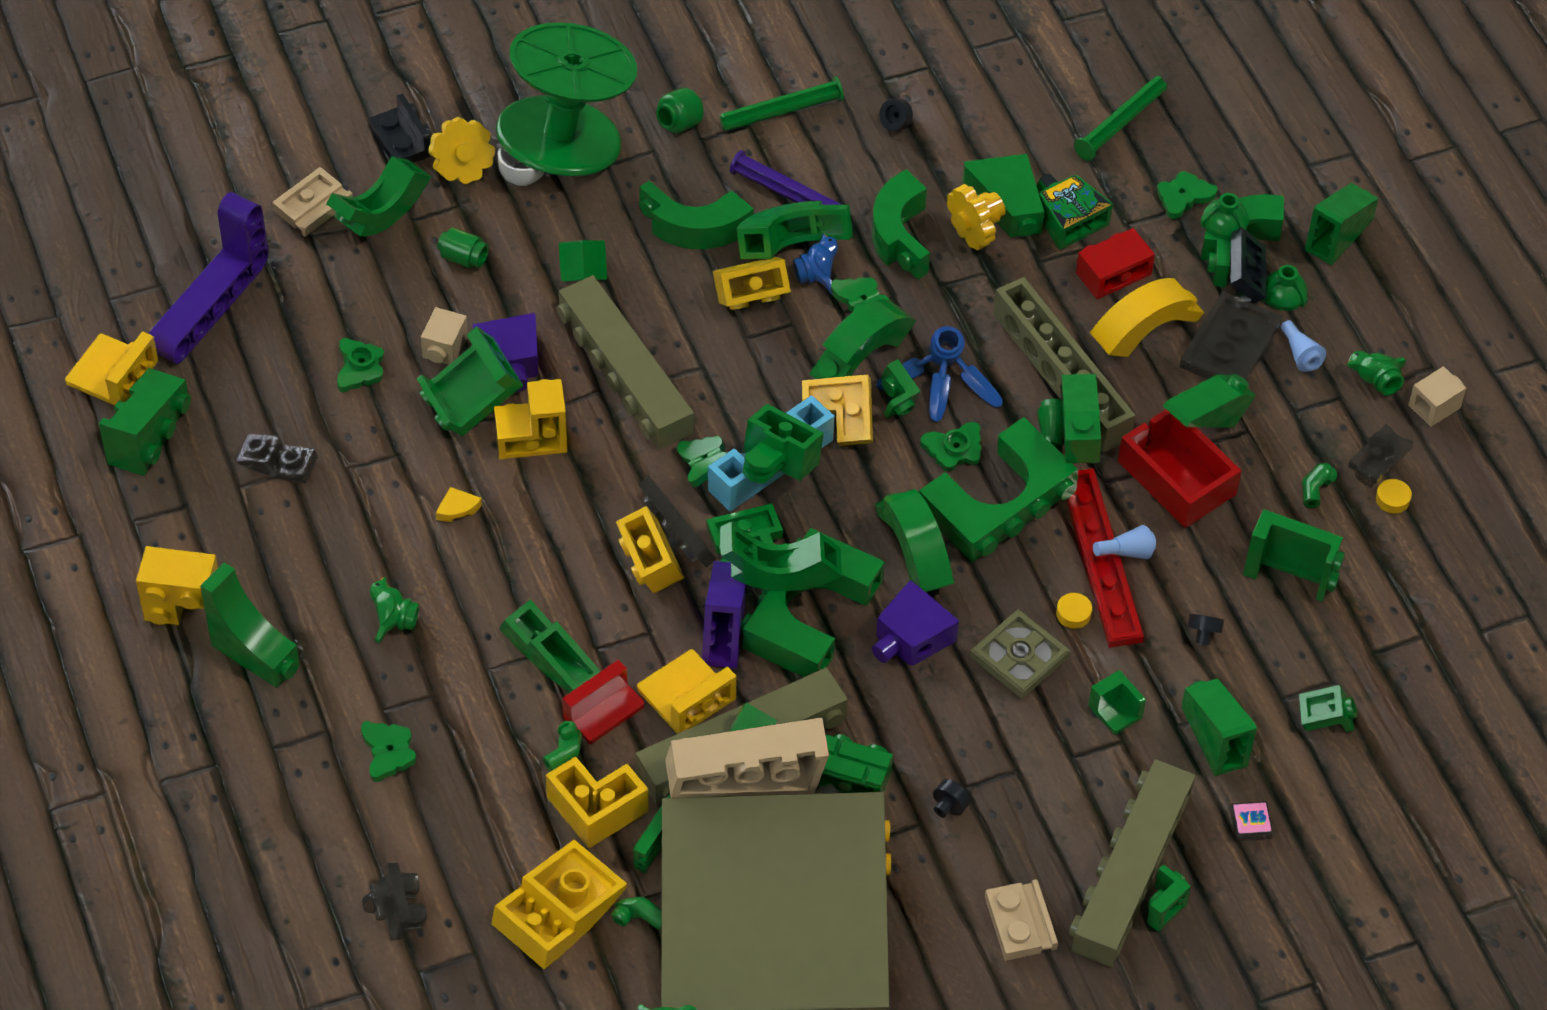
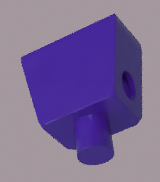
M535 313L472 324V329L477 326L494 337L523 384L516 392L526 390L528 378L538 375Z
M911 580L879 615L876 636L879 641L872 646V652L882 663H886L897 655L908 665L914 666L957 641L959 620Z

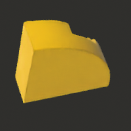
M450 487L436 511V520L452 522L455 518L468 514L471 516L482 506V498Z

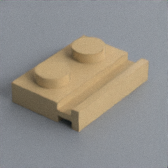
M319 167L274 200L272 208L276 214L292 227L300 229L302 235L306 237L335 215L336 211L326 205L332 193L353 197V193L350 190L346 191L339 181Z
M1037 879L1032 880V883L1022 885V883H1016L985 891V900L1005 961L1040 954L1042 950H1057L1058 941Z

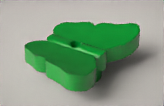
M1186 171L1179 172L1176 175V179H1173L1170 183L1163 181L1157 186L1159 200L1163 202L1162 206L1170 219L1181 217L1184 211H1188L1194 206V203L1204 204L1214 200L1218 192L1217 186L1209 184L1203 179L1198 180L1196 175Z
M858 277L856 280L851 278L845 280L835 279L831 282L833 296L839 301L848 304V310L851 313L868 302L878 299L889 300L886 295H879L877 281L871 277Z
M342 338L339 341V351L344 357V367L340 370L337 379V388L340 392L344 393L351 389H358L362 385L370 386L382 380L383 369L379 365L384 358V350L382 348L349 338Z
M968 422L959 429L950 430L946 434L940 432L925 433L920 438V447L925 449L930 457L935 458V463L942 467L944 471H953L957 464L962 465L964 462L969 465H976L980 461L981 452L980 425L976 422Z
M719 436L705 437L702 441L700 439L681 441L677 445V450L682 460L691 467L688 481L694 488L708 480V466L727 454L723 452L725 444Z
M362 722V738L372 751L373 760L370 764L369 772L373 782H380L386 777L395 775L397 771H404L416 763V754L412 749H409L412 735L408 727L396 724L388 727L385 723Z

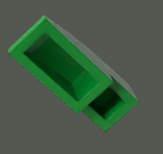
M531 599L508 616L500 627V631L525 657L569 693L601 672L557 621L552 624Z

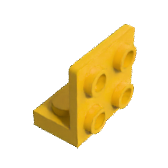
M142 331L134 342L126 344L105 334H99L65 377L66 385L112 405H115L118 401L126 402L132 396L129 394V389L148 368L153 369L158 362L154 336Z
M690 649L637 684V691L678 734L698 725L736 700L737 676L729 667L715 673L693 649Z

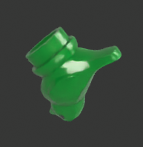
M1358 350L1349 358L1347 366L1357 372L1364 381L1373 384L1374 388L1385 396L1394 394L1404 384V377L1400 370L1406 364L1404 357L1393 358L1382 353L1368 354Z
M386 577L374 582L369 590L379 619V630L374 642L380 644L385 635L396 627L401 631L405 629L413 631L417 622L420 603L412 602L411 598L404 599L400 591L387 584Z

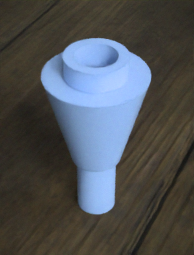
M1291 320L1283 322L1280 328L1289 339L1298 370L1308 372L1318 369L1326 358L1325 348L1299 332Z
M1141 525L1112 540L1095 542L1093 544V552L1096 556L1115 554L1149 559L1156 548V538L1147 526Z

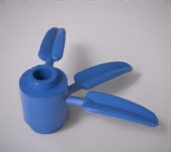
M951 326L941 327L934 332L929 345L928 356L921 360L914 357L902 364L912 379L921 375L924 372L923 365L930 361L940 366V372L933 374L930 390L929 413L931 420L934 422H939L942 419L948 400L951 377L946 374V369L956 363L963 370L960 374L961 379L981 399L993 407H1000L1003 404L1002 398L984 375L974 365L967 366L961 359L965 345L964 337L958 329ZM942 346H948L951 350L943 349ZM879 379L876 383V387L880 390H884L882 386V380Z

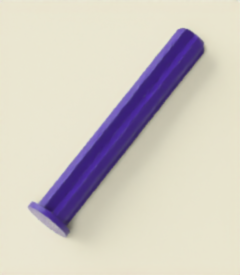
M743 150L737 152L731 162L729 169L731 174L735 175L738 173L795 203L822 201V205H842L747 157L746 152Z

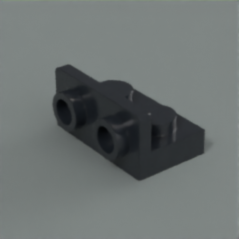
M403 93L396 96L397 108L368 118L369 127L389 160L391 156L415 163L431 157L428 149L431 143L432 132L427 124L423 125L421 123L415 104L413 102L409 103Z
M1241 227L1231 232L1230 281L1236 289V306L1243 310L1266 298V246Z

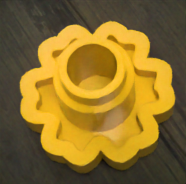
M460 117L443 122L441 126L442 133H435L431 136V144L428 149V153L436 158L433 163L434 170L448 181L457 179L463 184L481 179L482 168L491 167L495 155V147L488 143L491 138L490 131L485 129L480 122L475 120L467 122Z
M963 184L947 194V208L952 214L951 222L956 228L958 235L961 238L965 237L970 248L980 250L995 241L996 228L994 224L1000 221L1001 216L1005 215L1004 203L997 193L984 192L977 196L973 187Z

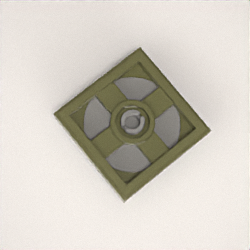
M1017 609L970 650V658L1023 699L1070 657L1071 650Z

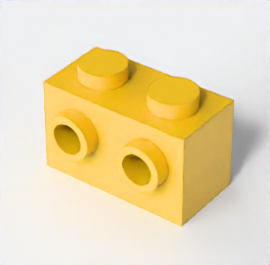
M778 257L712 271L718 301L722 305L729 306L730 310L748 307L750 301L761 299V302L781 299L780 294L791 292L785 260Z
M647 506L616 521L622 535L618 539L625 555L632 557L635 565L631 567V570L640 586L646 584L654 594L684 578L659 521Z

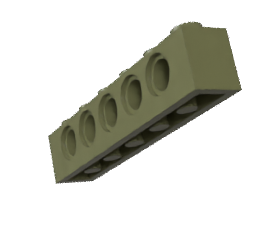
M1025 277L996 289L993 315L1060 400H1063L1062 375L1096 374L1100 412L1101 451L1105 453L1119 446L1121 438L1133 430L1135 414Z

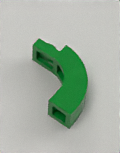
M391 156L378 180L366 192L356 197L332 193L326 205L336 211L334 216L338 221L359 236L376 235L388 229L410 210L432 176L409 160Z
M905 169L891 178L880 189L875 199L872 241L878 256L886 266L898 260L902 269L909 271L919 280L928 274L930 252L910 235L903 225L909 219L925 210L927 188Z
M649 180L639 187V207L647 218H652V234L669 244L682 248L713 249L731 244L738 240L737 227L740 223L754 215V208L732 190L709 205L691 207L675 202Z
M1259 194L1238 198L1249 216L1246 231L1257 240L1279 241L1284 221V196ZM1206 230L1200 260H1208L1207 272L1213 273V286L1226 287L1230 268L1231 239L1217 238Z
M807 201L781 205L758 212L745 219L737 227L740 259H772L780 249L799 242L821 240L822 234H825L827 237H833L835 240H850L853 236L850 205H822V201Z
M878 299L864 304L846 317L823 343V346L827 349L809 375L814 379L852 376L861 362L878 347L892 345L898 348L917 320L895 303L886 299Z
M916 489L903 493L889 494L883 498V501L875 503L877 516L891 526L898 538L904 554L909 581L912 580L925 592L954 584L941 532L922 495Z
M733 522L720 527L719 550L721 557L731 563V577L743 584L772 591H797L818 587L842 577L841 548L820 532L795 543L776 545L756 540Z

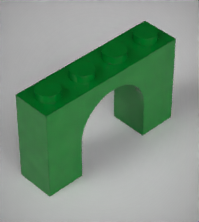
M1025 417L998 435L997 454L1026 484V488L1017 498L1002 504L982 503L969 496L946 472L919 490V493L928 504L939 530L972 563L981 556L990 555L999 543L1008 537L1012 538L1018 535L1027 523L1034 518L1039 519L1043 517L1051 506L1061 499L1066 500L1070 498L1077 489L1078 469L1072 463H1065V456Z
M810 528L803 539L808 538L818 533L819 531ZM823 534L841 548L842 577L810 589L831 590L864 606H868L883 582L885 562ZM798 538V539L796 540V542L801 541V540H803V539H802V538ZM764 589L758 599L757 609L753 615L748 613L741 624L743 649L802 677L811 675L829 666L834 658L835 638L800 622L788 610V603L796 595L810 589L797 591H772Z

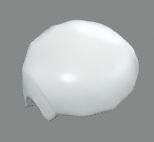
M498 149L499 171L506 181L517 186H527L536 182L545 174V172L533 169L519 162L506 152L505 149Z

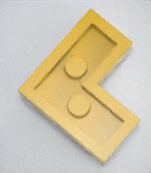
M868 374L802 380V401L812 395L832 414H836L837 443L839 446L873 443L871 378Z

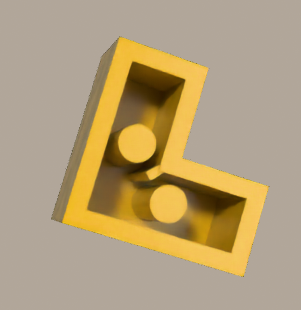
M543 379L527 382L528 403L494 406L499 459L567 453L566 410L561 379Z
M146 546L136 578L144 621H150L157 625H179L184 608L191 610L197 608L204 609L200 586L218 568L216 555Z
M574 757L546 774L548 800L588 849L649 812L648 788L628 764L596 781L578 758Z

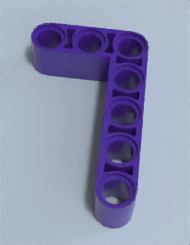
M228 192L218 207V221L223 249L149 332L150 335L154 336L157 355L175 364L181 363L262 271L267 262L269 251L262 206L234 192Z

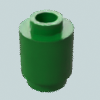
M452 227L447 232L444 231L441 234L437 249L440 250L441 258L471 269L483 266L489 252V245L483 242L481 237Z

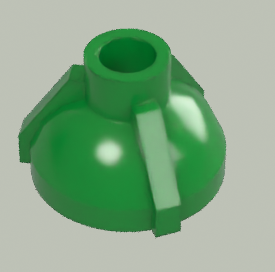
M1224 193L1205 208L1200 225L1217 238L1231 239V232L1241 227L1247 230L1249 216L1235 194Z
M1283 265L1279 270L1270 273L1266 277V298L1261 301L1281 311H1291L1301 306L1304 307L1308 301V288L1303 277L1298 274L1297 268L1292 265Z

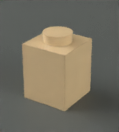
M435 307L421 335L422 357L434 363H444L447 365L456 360L468 338L466 335L468 334L467 316Z
M1443 366L1414 384L1408 406L1432 427L1461 408L1466 387L1457 376L1452 375Z

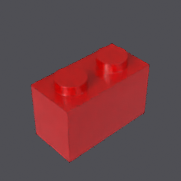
M1131 228L1122 233H1115L1109 239L1096 245H1089L1078 252L1076 274L1098 300L1151 276L1155 253L1137 231Z

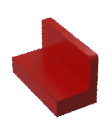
M616 660L562 698L563 718L566 721L574 722L577 729L581 731L582 738L588 744H593L644 708V700L628 685L627 668L619 660Z

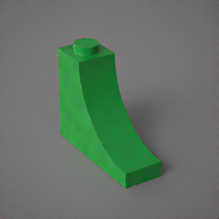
M223 562L200 586L211 646L267 683L278 688L285 679L292 678L299 668L300 662L297 645L281 634L262 616L244 592L235 569Z

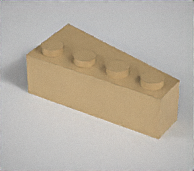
M822 718L672 740L665 759L671 798L815 794L829 757Z

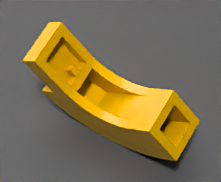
M1163 278L1135 289L1118 301L1098 321L1090 334L1108 355L1129 357L1141 340L1161 324L1172 320L1197 322L1205 312L1197 305V298L1190 291L1184 289L1175 278Z

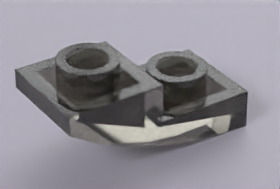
M248 434L238 455L237 462L248 469L271 477L307 483L318 455L314 448L283 445L279 436Z

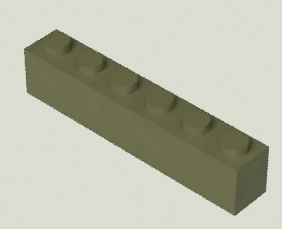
M594 275L559 290V305L556 307L560 320L564 324H569L577 344L587 349L593 366L597 370L601 369L605 374L610 390L620 395L628 415H634L638 420L643 436L647 440L651 439L659 450L694 434V412Z
M827 667L748 702V704L777 719L776 724L822 718L824 729H831L838 726L847 717L848 699ZM742 705L635 753L636 773L648 788L649 795L656 805L662 802V798L670 796L665 759L671 741L729 732Z
M1156 759L1149 772L1146 770L1142 771L1136 785V790L1139 791L1136 800L1129 799L1123 813V819L1126 820L1123 829L1116 827L1109 845L1110 848H1113L1110 857L1103 856L1098 866L1096 876L1100 879L1097 886L1090 885L1085 894L1082 906H1085L1086 910L1083 916L1076 914L1070 927L1069 936L1074 937L1071 952L1108 967H1114L1192 794L1195 774Z

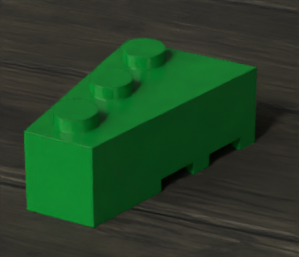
M148 368L129 389V394L132 396L126 402L118 401L115 404V415L111 419L103 418L99 422L107 464L142 476L146 475L151 465H155L158 462L163 444L166 439L172 438L176 429V422L181 414H185L188 411L191 403L186 379L152 368Z

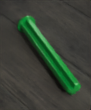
M835 76L828 83L722 113L719 117L720 123L724 131H729L837 99L841 102L844 100L843 88L840 80Z
M1156 76L1085 138L1076 139L1074 141L1076 153L1086 161L1094 159L1096 151L1167 90L1168 85L1163 81V78Z

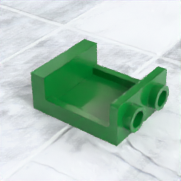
M477 326L466 334L472 343L469 349L433 379H429L423 374L417 378L423 389L420 391V395L437 412L434 416L437 423L445 431L451 429L460 436H464L494 410V406L501 405L523 386L494 337Z
M1263 509L1251 536L1243 575L1256 580L1264 564L1319 584L1316 600L1323 602L1327 591L1334 592L1340 576L1339 571L1345 557V553L1340 551L1343 537Z

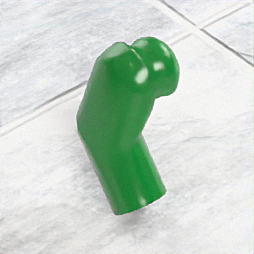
M1329 463L1317 464L1303 478V505L1306 508L1313 509L1319 507L1321 503L1320 487L1323 484L1331 485V481H1336L1337 470L1331 467Z
M565 721L559 725L557 730L560 735L558 748L542 757L546 768L550 772L572 758L577 757L580 753L582 735L581 731L577 729L576 724L572 721Z
M644 897L621 899L615 903V909L611 913L613 921L621 926L627 925L630 919L642 918L656 930H659L662 926V910Z

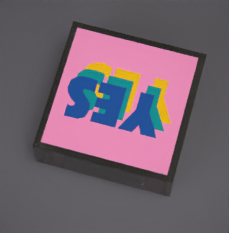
M1267 801L1231 804L1230 815L1236 841L1272 839L1273 828Z

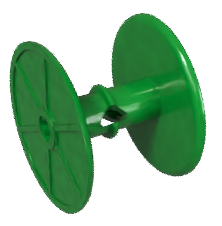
M564 22L544 23L532 26L519 33L510 46L511 64L522 80L546 95L531 96L517 100L501 112L496 122V135L502 147L519 162L533 169L555 175H588L602 171L612 165L621 152L619 131L605 114L586 103L613 99L626 92L632 86L637 76V64L632 53L625 45L609 34L580 24Z

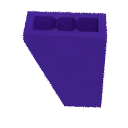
M714 561L705 603L702 659L708 666L737 668L742 634L741 624L744 619L747 585L731 577L730 562Z

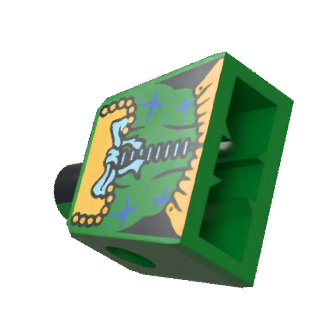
M1046 174L1037 182V188L1041 191L1039 195L1044 209L1043 225L1059 250L1110 225L1113 203L1079 176L1072 175L1058 182L1052 174Z

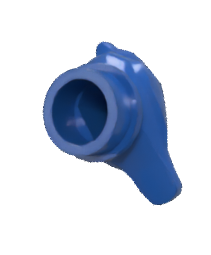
M822 234L821 241L811 246L807 254H801L799 258L792 260L794 272L800 285L804 283L812 284L815 280L823 284L832 295L831 271L834 257L838 251V243L833 237H827L825 234Z

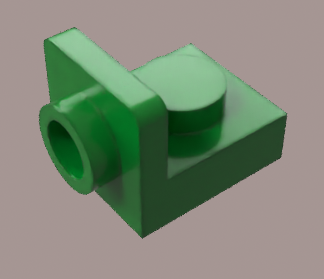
M897 359L886 366L880 378L887 395L894 397L888 403L883 413L887 419L896 414L902 417L912 411L916 406L915 401L921 392Z
M1341 685L1299 694L1301 722L1306 731L1341 724L1346 733L1354 731L1353 718L1357 717V707L1353 697H1348Z
M1162 865L1157 870L1155 887L1158 891L1148 902L1149 914L1147 924L1157 932L1187 906L1191 888L1182 874L1170 870L1165 865Z

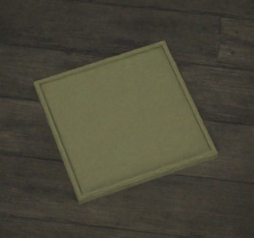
M884 792L662 798L661 1007L680 1008L685 1005H691L696 1007L697 1010H890Z

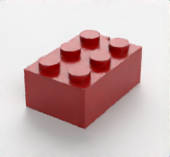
M1166 409L1152 417L1149 426L1143 423L1121 438L1118 463L1184 528H1187L1237 495L1242 470L1197 427H1186Z

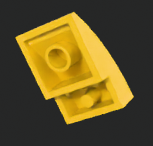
M574 839L522 877L521 887L494 906L491 924L539 966L546 969L596 924L627 888V883Z

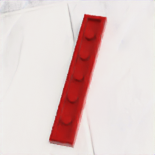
M1094 468L1078 470L1077 489L1070 498L1066 499V503L1108 647L1143 643V631L1120 555L1096 556L1093 552V544L1095 542L1112 540L1114 538Z

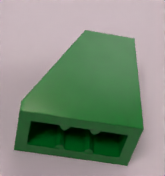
M1027 154L964 161L962 185L966 184L968 187H973L977 196L984 192H995L1000 196L1005 206V215L1001 216L997 224L1009 237L1030 236L1042 233L1044 209Z
M1350 183L1318 203L1313 209L1305 251L1332 266L1372 222L1379 198L1369 191Z
M1218 678L1207 682L1197 681L1186 687L1181 708L1214 776L1248 767L1257 731L1253 720Z

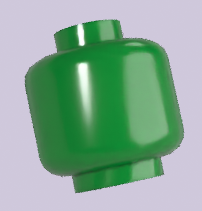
M679 88L667 93L657 103V120L663 128L671 133H682L700 124L703 119V102L689 88Z

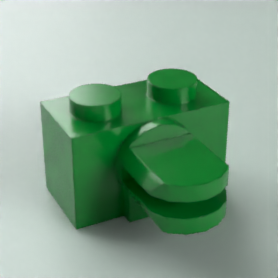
M765 404L747 420L743 452L747 453L744 456L743 463L744 476L755 483H766L778 471H781L801 481L819 465L824 433L769 404Z

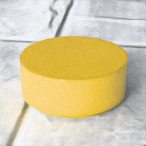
M1385 480L1378 486L1376 503L1385 512L1392 514L1401 513L1410 504L1411 489L1401 480Z
M1068 593L1059 599L1056 616L1062 625L1077 629L1089 623L1092 614V604L1086 596L1079 593Z

